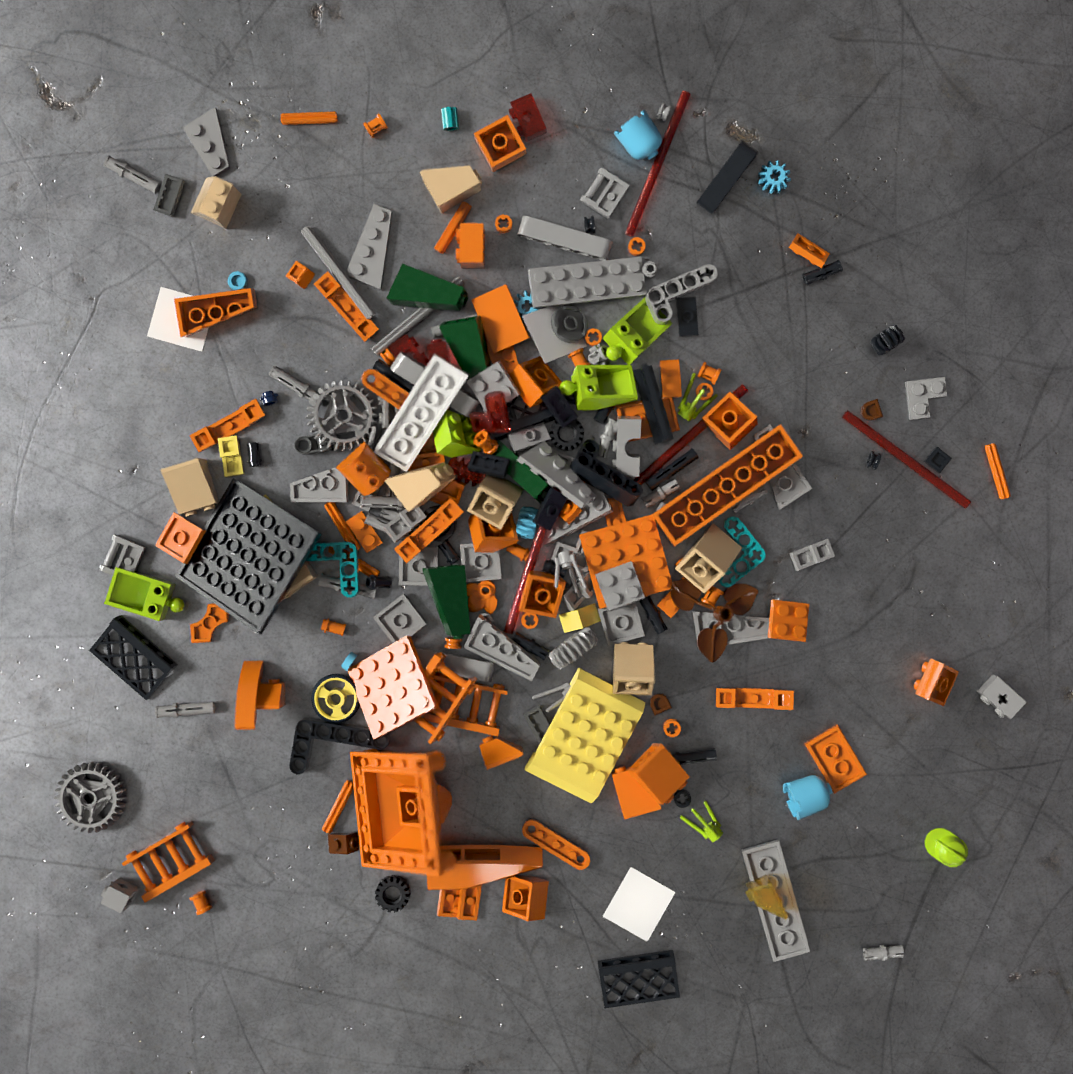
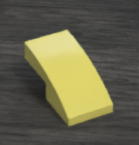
M238 436L218 438L224 477L245 475Z

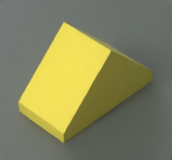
M595 603L577 608L574 611L559 614L564 633L582 629L601 621Z

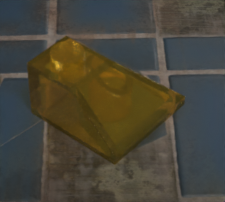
M766 874L746 884L748 890L745 893L750 902L754 901L757 907L785 920L789 918Z

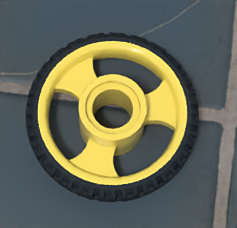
M327 675L321 678L313 688L311 695L312 707L315 713L326 722H346L357 713L360 707L355 683L346 675ZM335 680L345 683L343 689L334 688L331 691L327 690L324 685ZM332 694H338L341 697L340 703L332 701ZM347 695H354V704L351 710L344 714L341 707L346 703ZM318 698H325L327 706L333 709L331 716L321 709Z

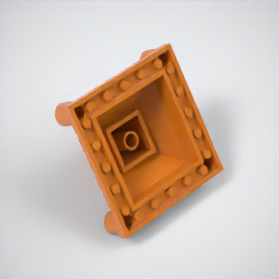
M377 749L350 752L362 867L436 876L443 875L445 871L453 869L456 862L455 855L450 850L441 851L440 849L441 828L452 806V796L449 790L437 784L433 772L444 768V755L440 751L425 754L379 752Z

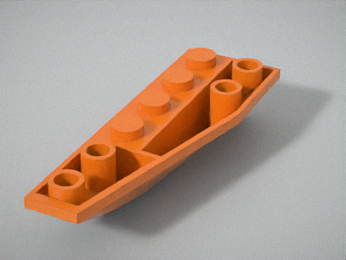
M510 845L440 846L441 851L450 850L455 855V867L445 871V874L440 876L427 874L428 890L469 889L542 868V848Z

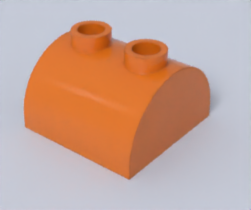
M365 441L336 466L337 470L364 496L373 493L382 486L391 473L390 467L374 453Z
M529 571L518 608L519 611L556 618L566 581L559 577L558 587L555 588V575L541 571Z
M930 659L929 662L926 661L922 666L924 674L921 680L917 679L914 684L915 694L944 706L959 671Z

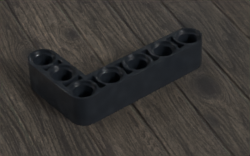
M305 717L297 723L295 728L289 767L291 772L296 775H300L308 769L314 739L380 750L388 746L391 736L390 734L385 735L386 743L379 744L376 739L373 740L369 727L345 723H329L322 719ZM303 722L310 725V731L306 732L302 729L301 725ZM325 725L329 728L328 735L321 733V726ZM340 729L347 730V738H342L339 735ZM359 732H364L367 735L366 741L358 739ZM300 741L307 744L306 750H301L298 747ZM296 760L303 762V769H298L295 766Z

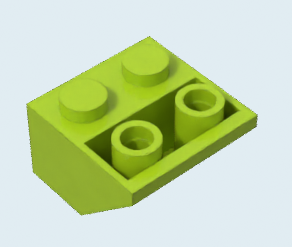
M446 410L433 430L437 453L453 458L472 454L473 451L480 452L481 448L473 443L474 437L477 434L474 419Z

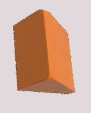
M295 261L286 274L288 279L303 289L307 288L315 276L314 272L298 261Z

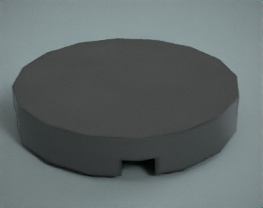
M563 305L553 313L551 319L552 330L561 341L575 343L586 335L588 329L587 319L585 315H582L578 307Z

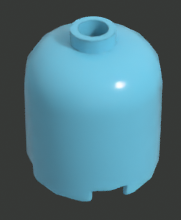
M646 110L640 112L642 114L640 118L634 116L621 126L623 131L619 132L617 130L614 132V135L626 151L636 160H642L646 157L650 160L658 154L657 149L662 143V136Z
M809 775L783 784V792L788 793L789 801H786L793 817H797V820L823 811L830 804L831 786L829 783H825L820 776Z

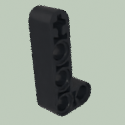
M743 140L704 191L697 204L712 215L759 152Z
M592 439L585 440L570 465L572 471L581 480L626 506H633L643 493L642 486L596 458L600 449L598 443Z

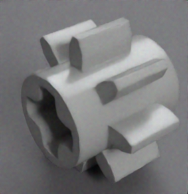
M599 343L589 349L588 360L591 365H608L611 363L606 356L608 348L606 345L602 346Z

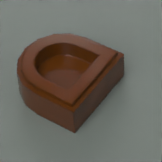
M878 399L866 402L861 407V415L865 420L871 421L883 417Z
M656 693L650 699V706L654 715L672 708L668 698L662 693Z

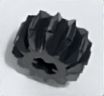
M891 325L873 337L870 343L878 355H884L903 343L905 337L897 325Z

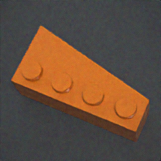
M254 288L174 299L180 338L190 336L258 308Z

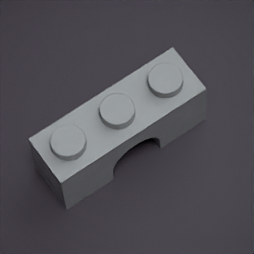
M617 416V421H613V433H617V439L613 440V452H616V459H612V468L627 477H639L640 456L639 454L628 453L625 450V445L630 439H641V417Z

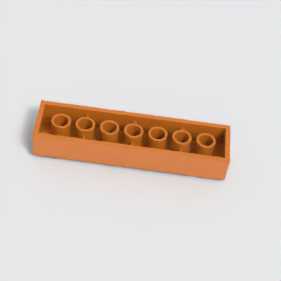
M780 424L651 515L672 545L676 546L803 457V455Z

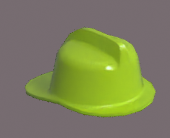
M936 828L931 830L925 838L927 852L944 865L958 867L966 861L968 856L966 843L944 828Z

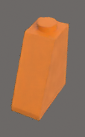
M619 766L614 768L615 771L611 772L624 820L660 810L661 805L629 774L627 770L630 767Z

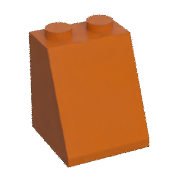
M653 743L627 770L662 805L664 803L668 804L674 798L673 794L678 789L681 790L687 785L688 782L686 780L690 777L669 751L659 743Z

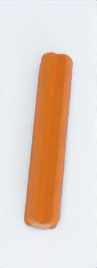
M335 111L282 113L280 117L283 125L337 123L338 115Z
M461 202L434 247L437 252L445 253L456 235V229L460 228V223L464 222L472 208L469 203Z
M995 443L985 446L999 498H1009L1011 494Z
M327 502L324 507L345 542L355 544L359 550L361 546L335 502Z
M330 546L328 552L334 555V548ZM344 549V553H347L348 559H344V562H354V558L350 559V552ZM358 558L360 572L367 576H379V570Z
M346 780L322 827L324 832L330 834L333 831L354 789L352 781Z

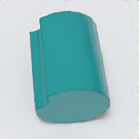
M457 107L442 108L443 130H458Z

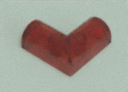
M493 391L486 394L484 400L487 412H472L470 414L473 433L486 431L487 433L510 432L511 426L504 392Z

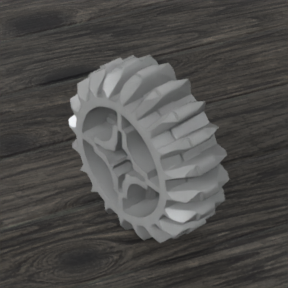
M585 627L566 639L550 652L549 657L553 665L558 669H562L577 660L598 642L596 634L589 627Z

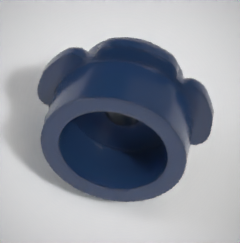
M273 391L264 392L260 401H262L263 406L276 404L278 402V394L273 393Z

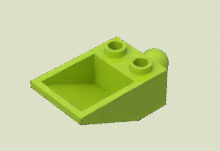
M644 297L602 338L609 345L606 350L607 358L616 361L621 357L628 365H631L673 323L670 320L664 325L655 323ZM658 311V316L661 319L667 318L661 311Z
M576 365L571 381L565 380L560 384V391L563 395L569 396L574 392L577 410H598L638 399L632 365Z
M115 567L104 602L106 605L157 621L165 620L168 608L174 613H179L185 607L184 601L181 598L171 599L176 583ZM159 588L162 590L161 594H157ZM153 606L156 608L155 612H151Z

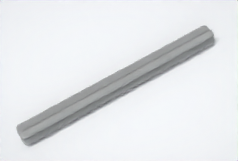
M310 226L304 227L301 233L365 318L367 320L373 318L376 312L313 229Z
M459 277L451 282L461 287L465 285ZM419 308L374 345L372 351L377 356H380V353H384L385 349H389L436 309Z

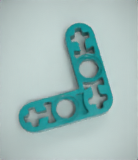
M735 516L728 517L724 521V528L730 537L742 547L741 551L744 554L733 561L725 575L731 574L732 572L729 569L732 567L733 571L739 576L737 578L735 575L729 578L730 583H723V576L718 580V583L723 587L734 585L763 562L766 556L761 545L742 521ZM730 520L732 522L737 521L736 527L738 530L744 529L736 537L733 534L737 532L733 528H728ZM746 534L749 536L750 542L748 545L740 544L739 538L741 535ZM753 550L756 552L760 551V559H753L751 562L754 564L751 566L744 557L747 556L750 559L754 555ZM740 561L745 562L747 565L744 572H739L736 569V565Z
M351 542L317 543L313 551H319L318 547L321 546V558H319V554H313L312 558L308 556L306 561L339 560L341 593L349 598L357 596L359 593V567L356 545ZM348 545L353 549V552L350 553V559L354 558V562H344V559H348L347 553H344V549H347ZM328 546L334 548L335 552L332 557H326L324 554V550ZM346 565H353L355 570L352 575L345 574L344 568ZM344 578H355V581H351V586L355 587V591H352L351 595H349L348 591H345V588L349 587V581H344Z

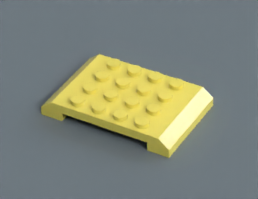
M578 667L570 682V689L536 752L532 753L524 770L592 804L599 796L641 718L646 702L633 695L613 694L612 684Z

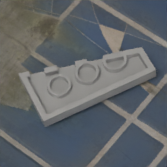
M376 204L373 205L346 271L349 278L379 290L382 289L392 211Z
M768 425L754 434V440L757 441L773 429L772 426ZM795 462L769 480L779 510L812 489Z
M545 441L519 456L518 462L522 465L526 463L531 467L530 471L536 475L539 473L547 479L549 485L561 489V494L580 508H583L596 498L592 490Z
M588 484L587 486L596 495V498L583 508H580L582 512L570 525L558 516L551 531L541 526L537 528L544 546L548 547L614 512L606 494Z
M692 611L696 638L703 629H712L718 622L714 618L713 613ZM733 615L730 621L723 622V625H719L716 629L726 631L728 637L727 645L768 639L769 618Z
M479 614L463 648L532 681L541 662Z

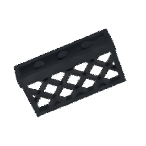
M647 363L642 364L640 369L633 370L654 443L659 444L674 438L652 365L648 366Z
M518 396L513 399L512 403H505V405L510 406L506 415L496 412L497 409L490 412L492 413L490 417L481 405L493 439L496 441L508 438L509 433L534 426L541 422L545 424L556 419L544 402L538 404L540 407L534 413L527 410V404L524 409L514 405ZM512 408L522 412L520 418L515 420L509 417ZM494 414L504 418L502 425L493 426L492 419Z
M122 615L112 619L107 629L89 650L145 700L151 697L170 672L178 665ZM112 629L118 633L119 640L110 641L109 633ZM119 643L120 653L112 654L111 644ZM124 643H130L133 646V653L124 652ZM100 644H106L107 654H101L97 647ZM144 655L147 658L148 665L139 666L138 656ZM121 656L122 667H116L113 664L112 657ZM125 656H134L135 666H126ZM148 668L149 678L140 679L139 669ZM152 668H159L164 674L160 678H153ZM127 669H135L136 679H130L127 676ZM141 682H150V691L148 693L141 688Z
M673 950L598 961L604 1008L680 998ZM672 966V972L668 977L660 973L664 967ZM645 970L654 972L649 980L642 976ZM631 972L635 977L629 983L622 977L626 973ZM612 975L617 979L612 985H609L604 981V976ZM657 975L665 980L660 987L652 983ZM638 978L646 983L641 990L633 986ZM619 981L627 985L622 993L614 988ZM670 983L675 987V992L666 993L663 989ZM649 985L657 990L654 995L648 996L644 993ZM630 988L638 993L635 998L629 999L625 996ZM611 991L619 996L616 1001L607 1002V996Z

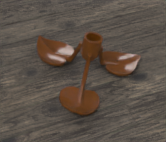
M686 578L673 581L670 587L672 601L679 609L690 611L696 603L713 610V616L718 622L712 629H703L697 637V646L700 652L712 663L720 658L728 642L726 631L716 628L719 625H723V622L730 621L733 618V614H746L753 606L759 592L758 589L747 584H734L724 592V598L728 603L725 606L715 607L698 601L697 599L701 596V590Z

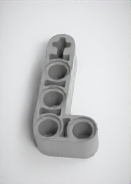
M710 264L704 265L652 287L648 291L645 301L655 323L664 325L672 317L670 301L710 285L717 277L716 267ZM705 272L707 274H711L710 278L708 276H705L700 280V277H702ZM691 278L695 283L694 286H688L685 280ZM668 286L676 287L677 293H670ZM650 294H658L660 300L653 301L650 297ZM658 311H665L667 318L661 319L658 316Z

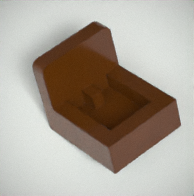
M358 832L328 834L329 853L347 855L358 851Z

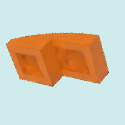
M679 359L660 360L662 398L682 397Z

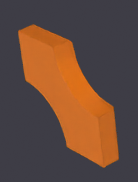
M214 603L208 604L205 616L200 621L190 624L191 643L212 642V635L215 629L220 624L229 622V613Z

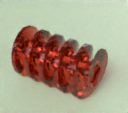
M453 457L449 460L448 465L453 469L454 475H457V481L460 482L465 478V484L472 481V487H475L478 483L480 486L485 479V474L468 471L469 462L465 464V458L457 461V457Z

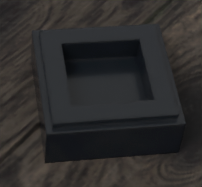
M936 446L924 462L939 474L952 458Z

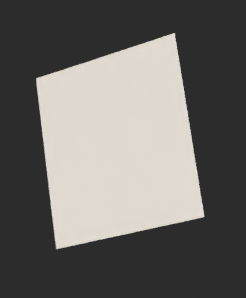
M164 287L160 288L147 334L148 337L202 352L209 328L180 338L174 299L190 297L192 295Z
M563 305L545 307L522 316L544 363L570 354L580 348L587 347L584 338L575 343H566L561 341L552 330V315Z
M630 867L603 917L641 939L648 941L675 892Z

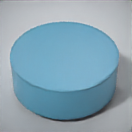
M235 271L229 275L228 285L233 290L245 289L248 285V279L242 272Z
M350 652L341 668L348 671L358 655Z

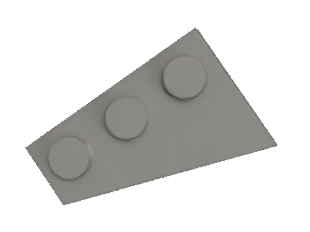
M213 108L184 126L183 129L211 175L217 177L230 169V164L222 137L217 109Z
M334 467L290 483L291 502H348V480Z

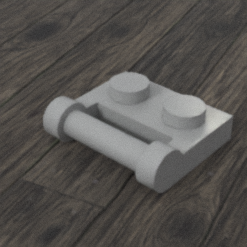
M600 168L597 172L598 176L587 193L581 197L580 201L609 219L630 185L607 170ZM604 179L609 180L596 202L591 200Z
M114 534L112 545L104 564H101L99 570L113 576L115 568H111L120 544H122L124 547L115 567L136 572L146 547Z

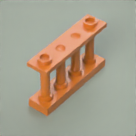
M442 652L434 654L424 671L430 687L453 704L448 712H445L440 707L432 710L433 713L442 718L437 728L421 716L413 720L432 734L428 741L430 744L435 741L439 742L446 733L444 729L467 694L470 695L476 688L474 683L477 678L474 676L466 681L443 662L447 656ZM436 672H442L463 688L458 697L434 681L435 678L433 676Z
M437 672L433 676L435 680H438L437 683L443 687L445 682L456 684L454 693L456 697H458L463 689L443 673ZM475 682L476 688L469 717L467 719L459 718L458 708L447 726L498 736L500 726H497L495 722L501 694L507 695L508 689H504L505 685L494 683L493 686ZM482 690L494 692L488 721L485 723L478 722L477 719ZM435 691L434 697L438 707H440L442 695ZM432 711L424 714L423 717L426 721L440 724L442 718Z
M185 821L175 827L176 831L138 853L134 850L125 856L127 859L122 862V865L125 866L131 862L146 887V892L141 896L144 903L215 861L212 854L207 857L201 854L187 830L194 825L192 821L188 824ZM180 833L195 857V864L191 866L185 864L171 838ZM163 843L179 868V873L174 876L168 873L154 849ZM147 852L162 876V883L157 886L155 883H152L138 859Z

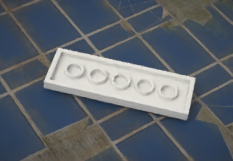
M434 354L373 450L374 453L407 472L467 379L468 374Z

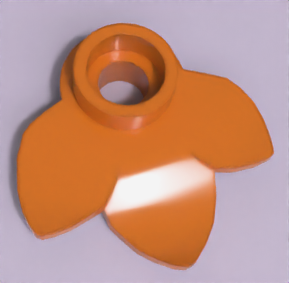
M485 580L479 583L472 582L467 584L469 612H478L483 608L489 614L495 611L498 600L494 595L496 587L492 581ZM487 587L489 592H484L483 588Z

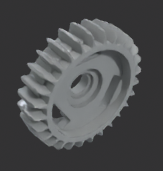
M343 380L339 382V386L333 381L332 387L327 383L324 386L325 390L320 387L318 389L319 394H313L316 400L310 399L309 404L312 406H308L307 411L312 413L307 414L306 418L312 420L307 425H313L310 433H317L314 439L322 438L320 445L326 441L327 449L334 445V451H336L340 446L341 451L344 452L346 446H348L349 451H352L353 445L357 448L360 446L359 441L363 443L364 441L366 442L365 438H370L369 432L372 431V426L378 423L373 420L378 417V414L373 413L377 407H371L374 399L368 401L367 398L370 393L363 395L364 388L358 391V384H355L352 388L350 387V381H348L346 386H344ZM351 396L356 398L363 406L364 411L362 413L349 399ZM322 400L329 401L324 417H318ZM345 410L348 413V419H339L338 411ZM355 432V437L351 439H338L336 434Z
M84 762L81 764V767L76 765L74 770L69 769L67 771L68 774L62 776L63 780L57 783L61 787L55 789L60 795L55 796L54 799L59 800L55 807H61L57 814H64L61 820H69L67 826L73 823V830L80 826V833L84 832L86 828L88 833H91L93 829L97 833L101 828L106 830L108 825L112 826L114 821L119 820L120 817L117 814L120 815L124 812L120 807L126 806V803L121 801L126 799L127 796L122 795L126 788L120 787L124 781H117L120 775L113 776L115 769L108 772V765L101 768V763H97L94 766V762H90L87 766V763ZM85 774L100 776L103 778V782L85 779ZM86 793H91L94 796L93 803L85 801ZM69 795H72L78 813H75L71 808ZM110 801L113 803L112 809L103 819L99 814Z

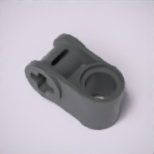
M317 433L299 437L294 443L295 450L303 455L332 451L333 447L330 446L327 449L326 441L324 446L323 444L320 445L322 438L314 439ZM301 441L309 443L307 450H300L299 444Z

